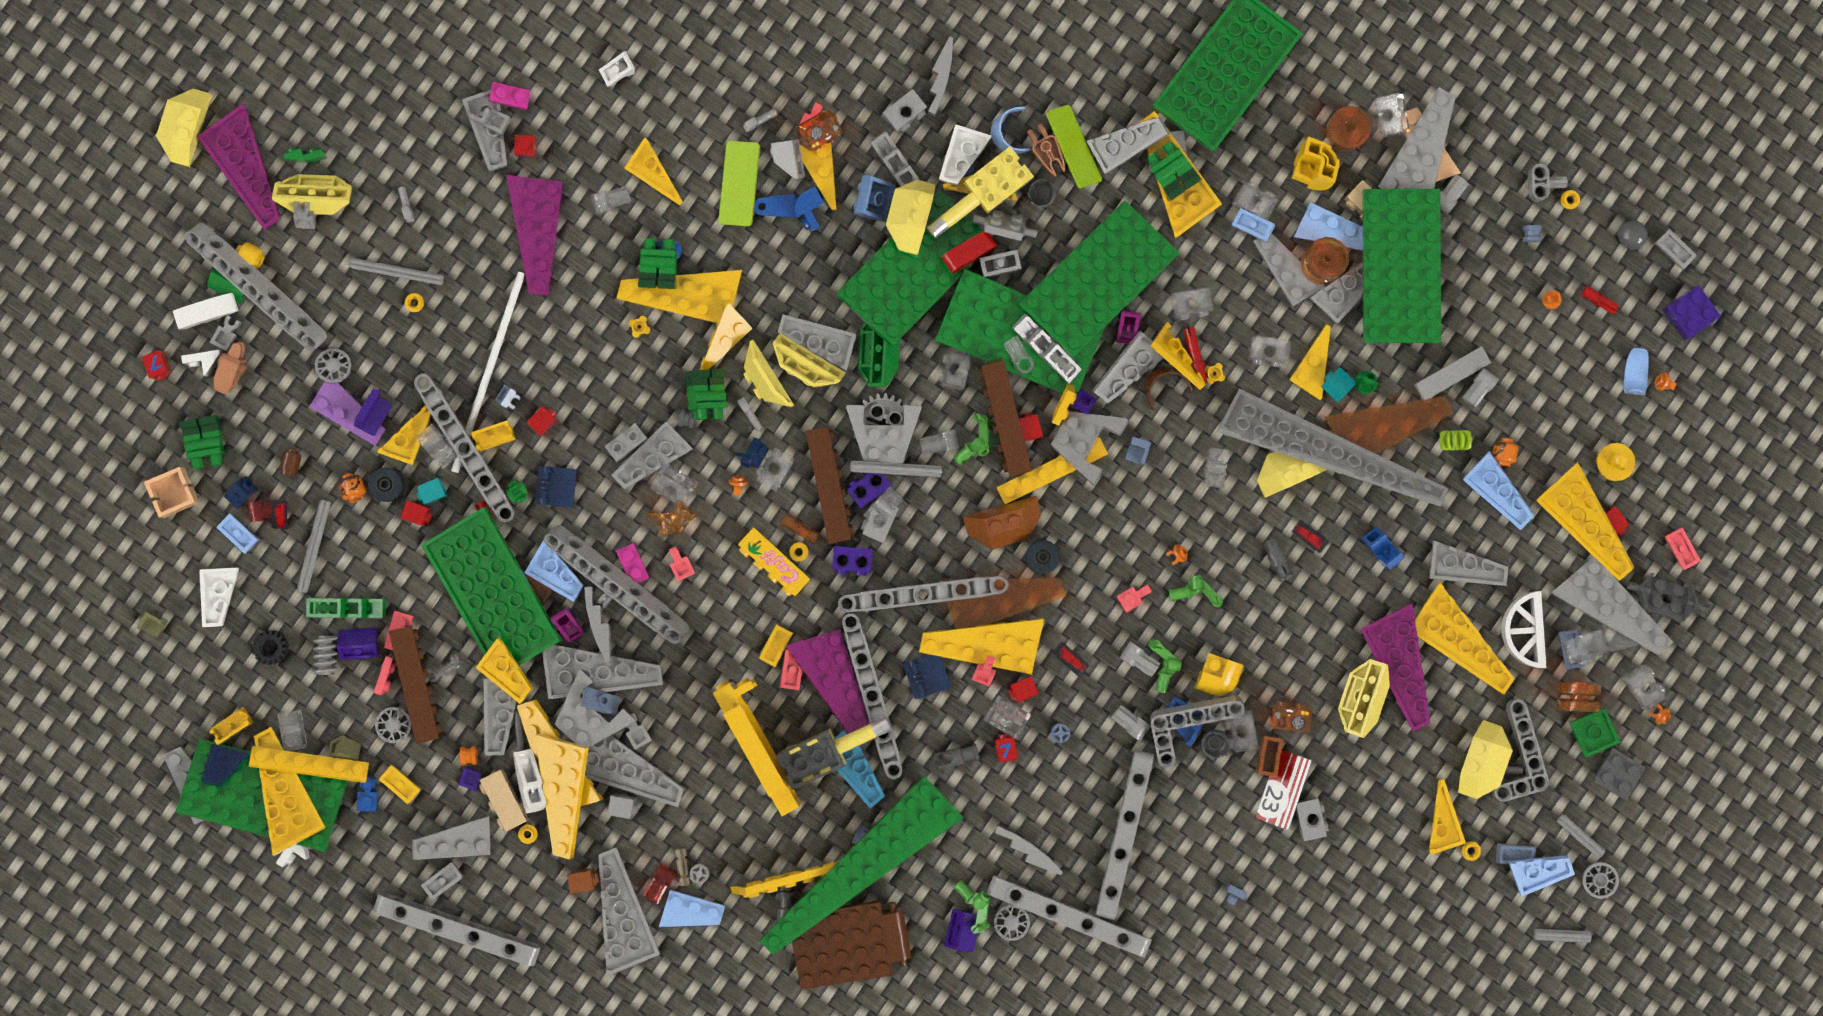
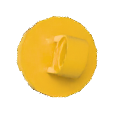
M1620 443L1604 446L1596 457L1598 472L1602 477L1610 481L1624 480L1634 471L1635 456L1631 449Z

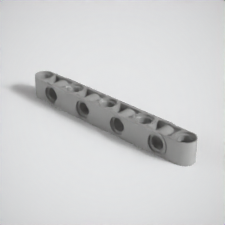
M198 223L185 234V239L192 248L307 350L314 351L326 340V332L307 313L253 265L245 261L233 247L207 225Z
M418 375L414 380L416 389L487 504L500 521H511L515 516L514 508L447 399L429 375ZM422 377H426L429 381L426 388L419 386V380ZM442 410L449 412V419L446 421L441 420L439 417ZM464 442L470 446V450L466 454L460 451V445ZM483 475H487L491 480L488 486H483L480 482ZM503 508H508L511 511V516L508 519H504L501 516Z
M556 525L544 537L545 544L565 562L669 642L677 644L689 632L688 624L670 608L562 525Z
M1000 575L863 591L842 596L838 601V606L843 612H862L991 596L1005 592L1009 587V581L1006 577ZM997 579L1004 581V589L998 590L995 587ZM959 584H964L967 588L966 593L963 595L957 592ZM921 589L928 591L927 599L920 598L919 591ZM883 593H886L890 596V602L888 604H885L881 601V596ZM845 598L852 600L853 604L850 609L845 608L843 605Z
M849 613L844 616L842 625L871 724L884 717H888V713L864 630L858 616ZM849 616L854 617L857 622L851 628L845 622ZM863 653L867 656L865 664H859L856 661L858 654ZM871 690L876 691L878 694V698L875 701H870L867 698V693ZM891 730L887 737L881 738L878 736L874 739L886 775L891 779H896L902 774V765L893 730ZM897 765L899 767L898 774H890L888 771L889 766Z
M1137 749L1134 751L1095 913L1097 917L1115 920L1153 764V753ZM1140 773L1143 775V781L1136 784L1133 781V777L1135 774ZM1127 811L1134 812L1133 820L1126 821L1124 819ZM1117 849L1125 850L1123 858L1115 857ZM1110 886L1116 888V893L1113 896L1106 894V889Z
M993 875L986 892L997 899L1144 958L1152 939L995 875ZM1013 890H1019L1021 896L1015 900L1010 897V893ZM1050 904L1057 907L1056 912L1053 914L1046 912V907ZM1083 920H1092L1091 927H1082ZM1122 933L1128 935V939L1124 943L1118 941V936Z
M385 892L378 893L373 912L377 915L528 966H535L541 948L536 943ZM398 907L405 908L406 914H401L398 911ZM434 920H441L443 925L441 927L437 926ZM471 932H477L479 939H474L471 936ZM507 944L514 945L516 950L510 951L507 948Z

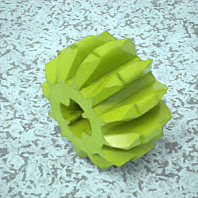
M1449 430L1440 433L1439 444L1442 450H1469L1471 448L1472 437L1471 432L1468 430Z

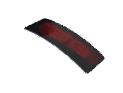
M272 499V528L287 529V500Z
M1302 520L1292 530L1295 535L1318 553H1321L1329 543L1328 540Z
M1064 642L1053 651V654L1078 677L1089 667Z

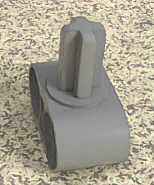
M1537 164L1528 172V192L1530 199L1534 202H1541L1549 196L1550 188L1567 187V177H1550L1549 169L1544 164ZM1535 169L1542 171V178L1535 176ZM1536 188L1542 189V197H1538L1535 194Z

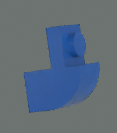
M816 187L800 194L795 199L792 207L794 219L802 216V225L806 230L809 229L810 232L820 228L811 210L824 204Z
M1377 527L1361 538L1374 557L1389 570L1405 558Z

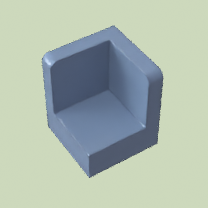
M1132 437L1125 459L1144 465L1151 442Z

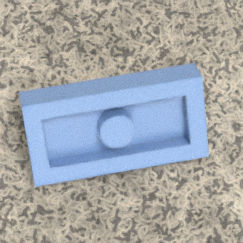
M1240 208L1232 226L1267 242L1275 224Z
M231 513L216 527L244 554L259 540Z

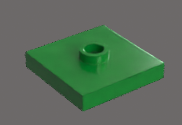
M1605 707L1569 722L1584 758L1621 743Z

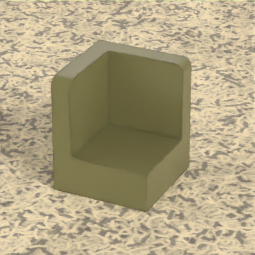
M147 611L139 622L137 629L159 637L168 620L152 611Z
M342 735L330 742L328 757L358 761L361 745Z

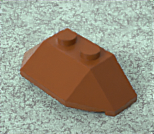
M1037 496L965 515L963 520L967 534L990 549H995L1028 540L1041 516V510Z

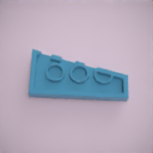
M845 730L839 733L835 739L847 735ZM859 745L842 753L847 764L837 771L871 809L885 795Z

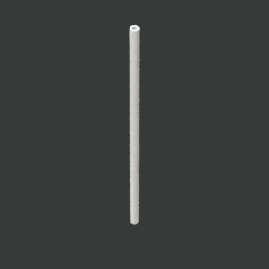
M518 272L465 428L470 437L525 274L522 272ZM464 442L460 445V451L464 454L468 443ZM457 455L451 471L459 473L462 462Z

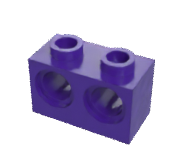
M864 473L865 477L859 481L857 478L848 484L850 488L847 491L861 509L892 487L884 474ZM875 475L880 476L882 479L879 486L871 484V478ZM858 487L866 489V495L862 498L855 495V490Z
M834 546L832 569H836V573L847 574L849 570L855 571V575L866 576L867 572H871L873 549ZM840 555L848 557V563L845 566H840L837 562V558ZM860 556H864L867 559V565L863 568L858 567L856 564V560Z

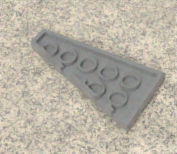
M1440 87L1437 89L1378 188L1434 189L1456 99L1455 96Z
M1592 557L1550 593L1605 626L1619 632L1624 637L1633 640L1657 656L1674 643L1595 557Z
M553 645L542 652L548 699L567 697L580 669L594 680L589 687L602 692L663 685L661 665L611 656L612 665H608L600 653L560 645Z
M610 735L588 749L585 771L588 779L679 807L684 788L614 736Z
M617 847L598 855L606 977L661 954Z

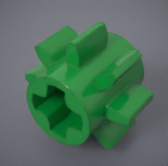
M1360 371L1354 380L1356 382V390L1361 394H1367L1368 392L1373 394L1379 384L1376 381L1377 376L1371 371H1365L1364 374Z
M513 480L507 484L509 489L505 490L512 503L517 501L520 504L527 500L525 495L529 491L523 481L518 483L517 480Z

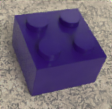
M1699 285L1692 287L1662 309L1683 340L1690 339L1721 317Z

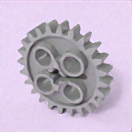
M878 393L875 400L872 396H869L870 402L863 400L864 425H878L867 421V417L882 422L884 419L887 425H903L904 405H900L901 399L895 402L894 395L887 399V393L884 394L883 398H880ZM880 407L883 410L882 415L874 417L872 415L873 408ZM892 414L900 416L901 420L898 424L890 422L889 419Z

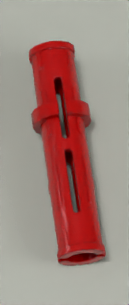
M1195 327L1189 328L1191 336H1189L1188 329H1185L1183 332L1189 356L1193 361L1191 367L1196 374L1200 373L1205 384H1208L1204 370L1205 362H1202Z

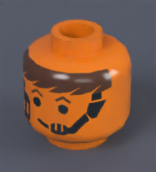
M1502 438L1501 441L1494 443L1492 455L1499 465L1511 467V464L1517 461L1519 447L1513 443V439Z
M353 473L343 475V479L338 483L342 498L349 501V503L362 500L366 493L362 477Z

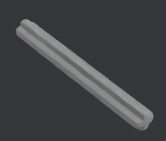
M351 258L350 268L437 285H442L444 282V276L441 274Z
M851 461L850 471L859 473L941 477L942 474L941 466L868 461Z
M320 500L297 587V591L307 593L331 505V502L327 500Z

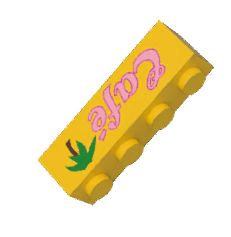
M754 527L738 544L741 547L739 551L746 557L750 555L755 560L753 564L760 570L764 568L769 572L767 576L775 584L777 581L783 585L781 589L788 596H791V594L796 596L811 580Z

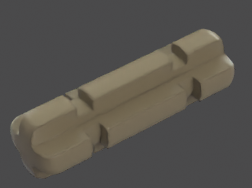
M679 848L675 850L676 857H678L676 863L677 872L680 875V878H678L679 886L690 885V877H688V859L685 857L687 856L686 848Z

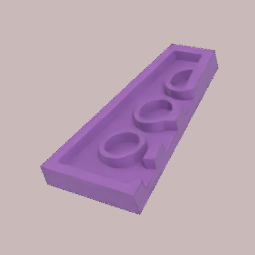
M324 381L310 405V408L375 446L378 445L386 431L381 425L376 435L372 436L354 426L355 418L362 406L339 383H327Z

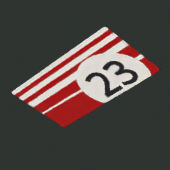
M1282 750L1277 777L1269 776L1256 818L1288 830L1311 760Z

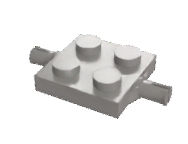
M999 210L991 211L986 218L975 214L973 218L974 223L984 225V232L1019 241L1025 235L1036 238L1038 230L1027 228L1025 225L1026 219H1023L1021 216L1006 215Z

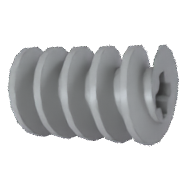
M317 636L319 638L313 640V643L318 644V646L313 648V651L318 652V654L314 655L313 658L317 659L318 662L313 663V666L318 667V670L313 671V674L334 675L332 672L337 670V667L332 664L336 663L337 659L332 658V656L337 655V651L332 650V648L337 647V644L332 641L338 639V637Z

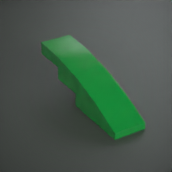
M306 598V617L386 618V599Z

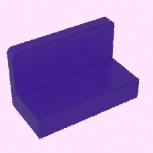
M374 388L354 421L355 427L372 436L376 435L392 408V404L380 398V391Z
M377 628L340 630L337 640L340 660L379 657L376 641Z
M953 908L944 946L957 951L973 952L977 933H973L974 931H971V927L976 923L977 914Z

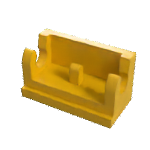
M504 421L471 432L479 452L516 440L510 421Z
M242 707L213 726L209 732L215 736L216 744L220 745L252 725L254 721L246 709Z

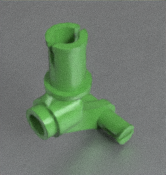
M978 413L973 416V420L979 423V438H976L973 442L966 443L965 447L953 456L959 465H962L972 455L979 454V456H985L989 453V428L992 429V425L995 423L988 416H981Z
M1201 575L1190 577V582L1186 587L1169 589L1171 602L1184 598L1189 600L1195 594L1203 592L1214 607L1220 608L1223 604L1222 597L1217 595L1206 581L1202 579Z
M1151 639L1148 641V646L1164 659L1163 667L1157 671L1159 676L1155 691L1168 693L1170 677L1176 671H1180L1181 660H1178L1168 651L1160 641Z
M963 880L959 881L955 885L954 890L965 899V903L973 904L978 909L976 923L971 927V931H974L973 933H982L990 926L986 920L991 897L985 891H981V893L973 892Z

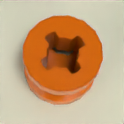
M472 746L471 748L460 747L461 766H465L467 763L472 765L478 764L477 746Z

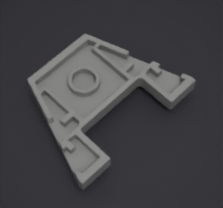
M846 405L863 461L903 463L921 411V405H904L903 425H864V405Z
M1069 411L1051 446L1068 463L1074 466L1089 483L1095 486L1102 473V469L1086 462V459L1102 429L1121 436L1128 424V419L1095 414L1087 415L1085 413Z
M580 669L555 725L575 744L590 747L634 723L636 719L623 708L611 722H608L597 711L582 707L581 694L583 689L589 687L594 680Z

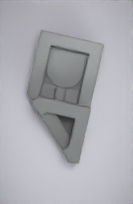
M486 108L484 111L476 114L471 113L468 116L476 123L502 136L511 121L509 116L494 109L490 110V108Z

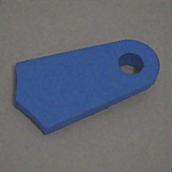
M792 193L759 198L754 203V211L761 216L794 218L792 207L796 199L795 195ZM762 203L766 206V208L764 210H760L758 208V205Z

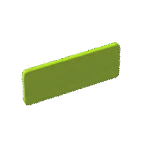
M1065 105L1047 111L1046 116L1077 187L1082 189L1100 183L1102 177L1071 107Z
M728 141L726 144L719 223L722 225L747 227L752 225L760 144L756 142Z

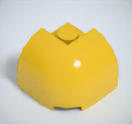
M1308 136L1296 155L1292 179L1307 184L1306 188L1327 190L1336 181L1340 159H1337L1336 154L1331 149L1332 146Z
M1208 653L1194 689L1215 696L1228 695L1237 686L1244 665Z

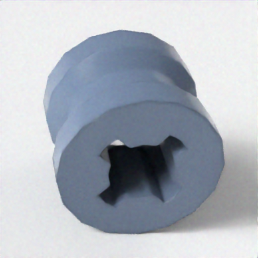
M1541 225L1522 227L1525 234L1523 242H1542V237L1540 236Z
M1055 724L1051 729V737L1058 743H1064L1070 737V729L1065 724Z

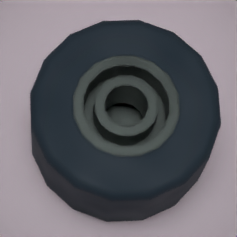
M383 467L371 474L368 488L371 495L377 500L391 502L402 495L405 481L401 473L396 469Z
M1038 540L1028 547L1025 555L1026 563L1033 572L1048 574L1059 565L1060 552L1052 542Z

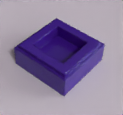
M1080 389L1071 406L1088 415L1096 398Z
M465 766L458 785L477 791L483 773Z

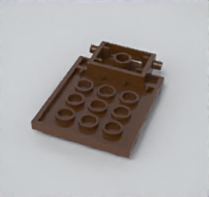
M880 900L841 906L793 940L792 946L801 990L894 975L892 962L899 961L900 966H906V960L911 958V950L903 908H897L896 902L888 903L889 909L882 910Z

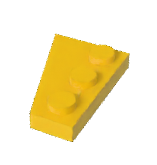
M500 637L497 638L476 666V669L521 704L533 687Z

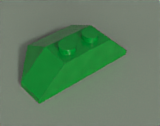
M864 323L860 329L858 369L866 380L868 387H887L898 370L900 340L891 347Z

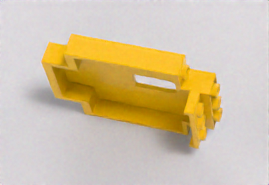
M749 678L736 685L734 682L729 683L727 680L715 687L717 691L713 692V695L724 712L723 716L768 796L772 798L781 816H784L798 808L801 801L795 790L791 789L785 777L787 773L781 768L773 748L747 702L741 696L757 686V683L754 679L749 680Z

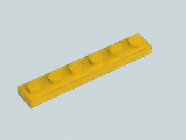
M1100 437L1097 438L1086 462L1091 463L1108 455ZM1060 456L996 488L1004 504H1007L1077 469Z
M252 746L249 767L366 783L369 766L368 762Z

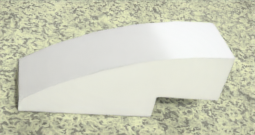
M228 293L174 310L173 314L178 329H188L239 310L234 294Z
M528 749L514 752L515 770L526 814L544 810L547 803L542 790L543 783L533 750Z

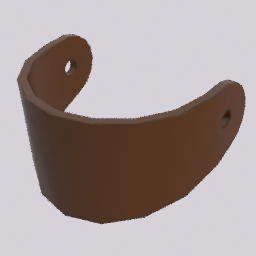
M1160 367L1149 374L1145 382V394L1153 411H1155V407L1151 400V388L1155 381L1163 375H1180L1190 392L1193 393L1190 382L1176 369Z

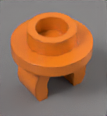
M1555 290L1547 291L1542 297V303L1548 309H1556L1562 302L1561 294Z
M1665 372L1658 375L1655 379V388L1658 391H1663L1664 389L1674 390L1677 384L1671 381L1670 375Z
M735 475L729 479L728 483L734 486L733 495H741L742 486L748 484V480L744 479V476Z
M1176 544L1172 550L1167 552V556L1171 554L1176 556V560L1172 562V565L1180 561H1187L1188 552L1184 546Z
M1656 704V708L1660 710L1659 713L1653 714L1650 711L1649 714L1653 719H1656V724H1665L1671 717L1669 714L1670 709H1663L1660 704Z

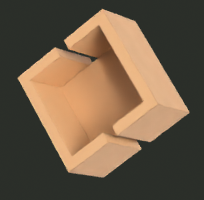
M184 467L175 468L144 482L150 498H160V500L152 501L160 518H166L200 503L194 488L188 486L192 483Z

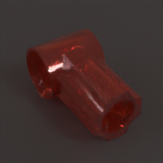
M272 501L247 503L250 522L272 518Z
M660 863L652 877L653 880L643 896L647 900L658 904L666 888L671 885L677 871Z

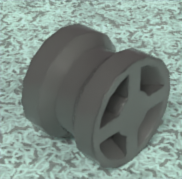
M681 408L678 426H688L689 429H693L696 421L693 410L687 411L686 408Z

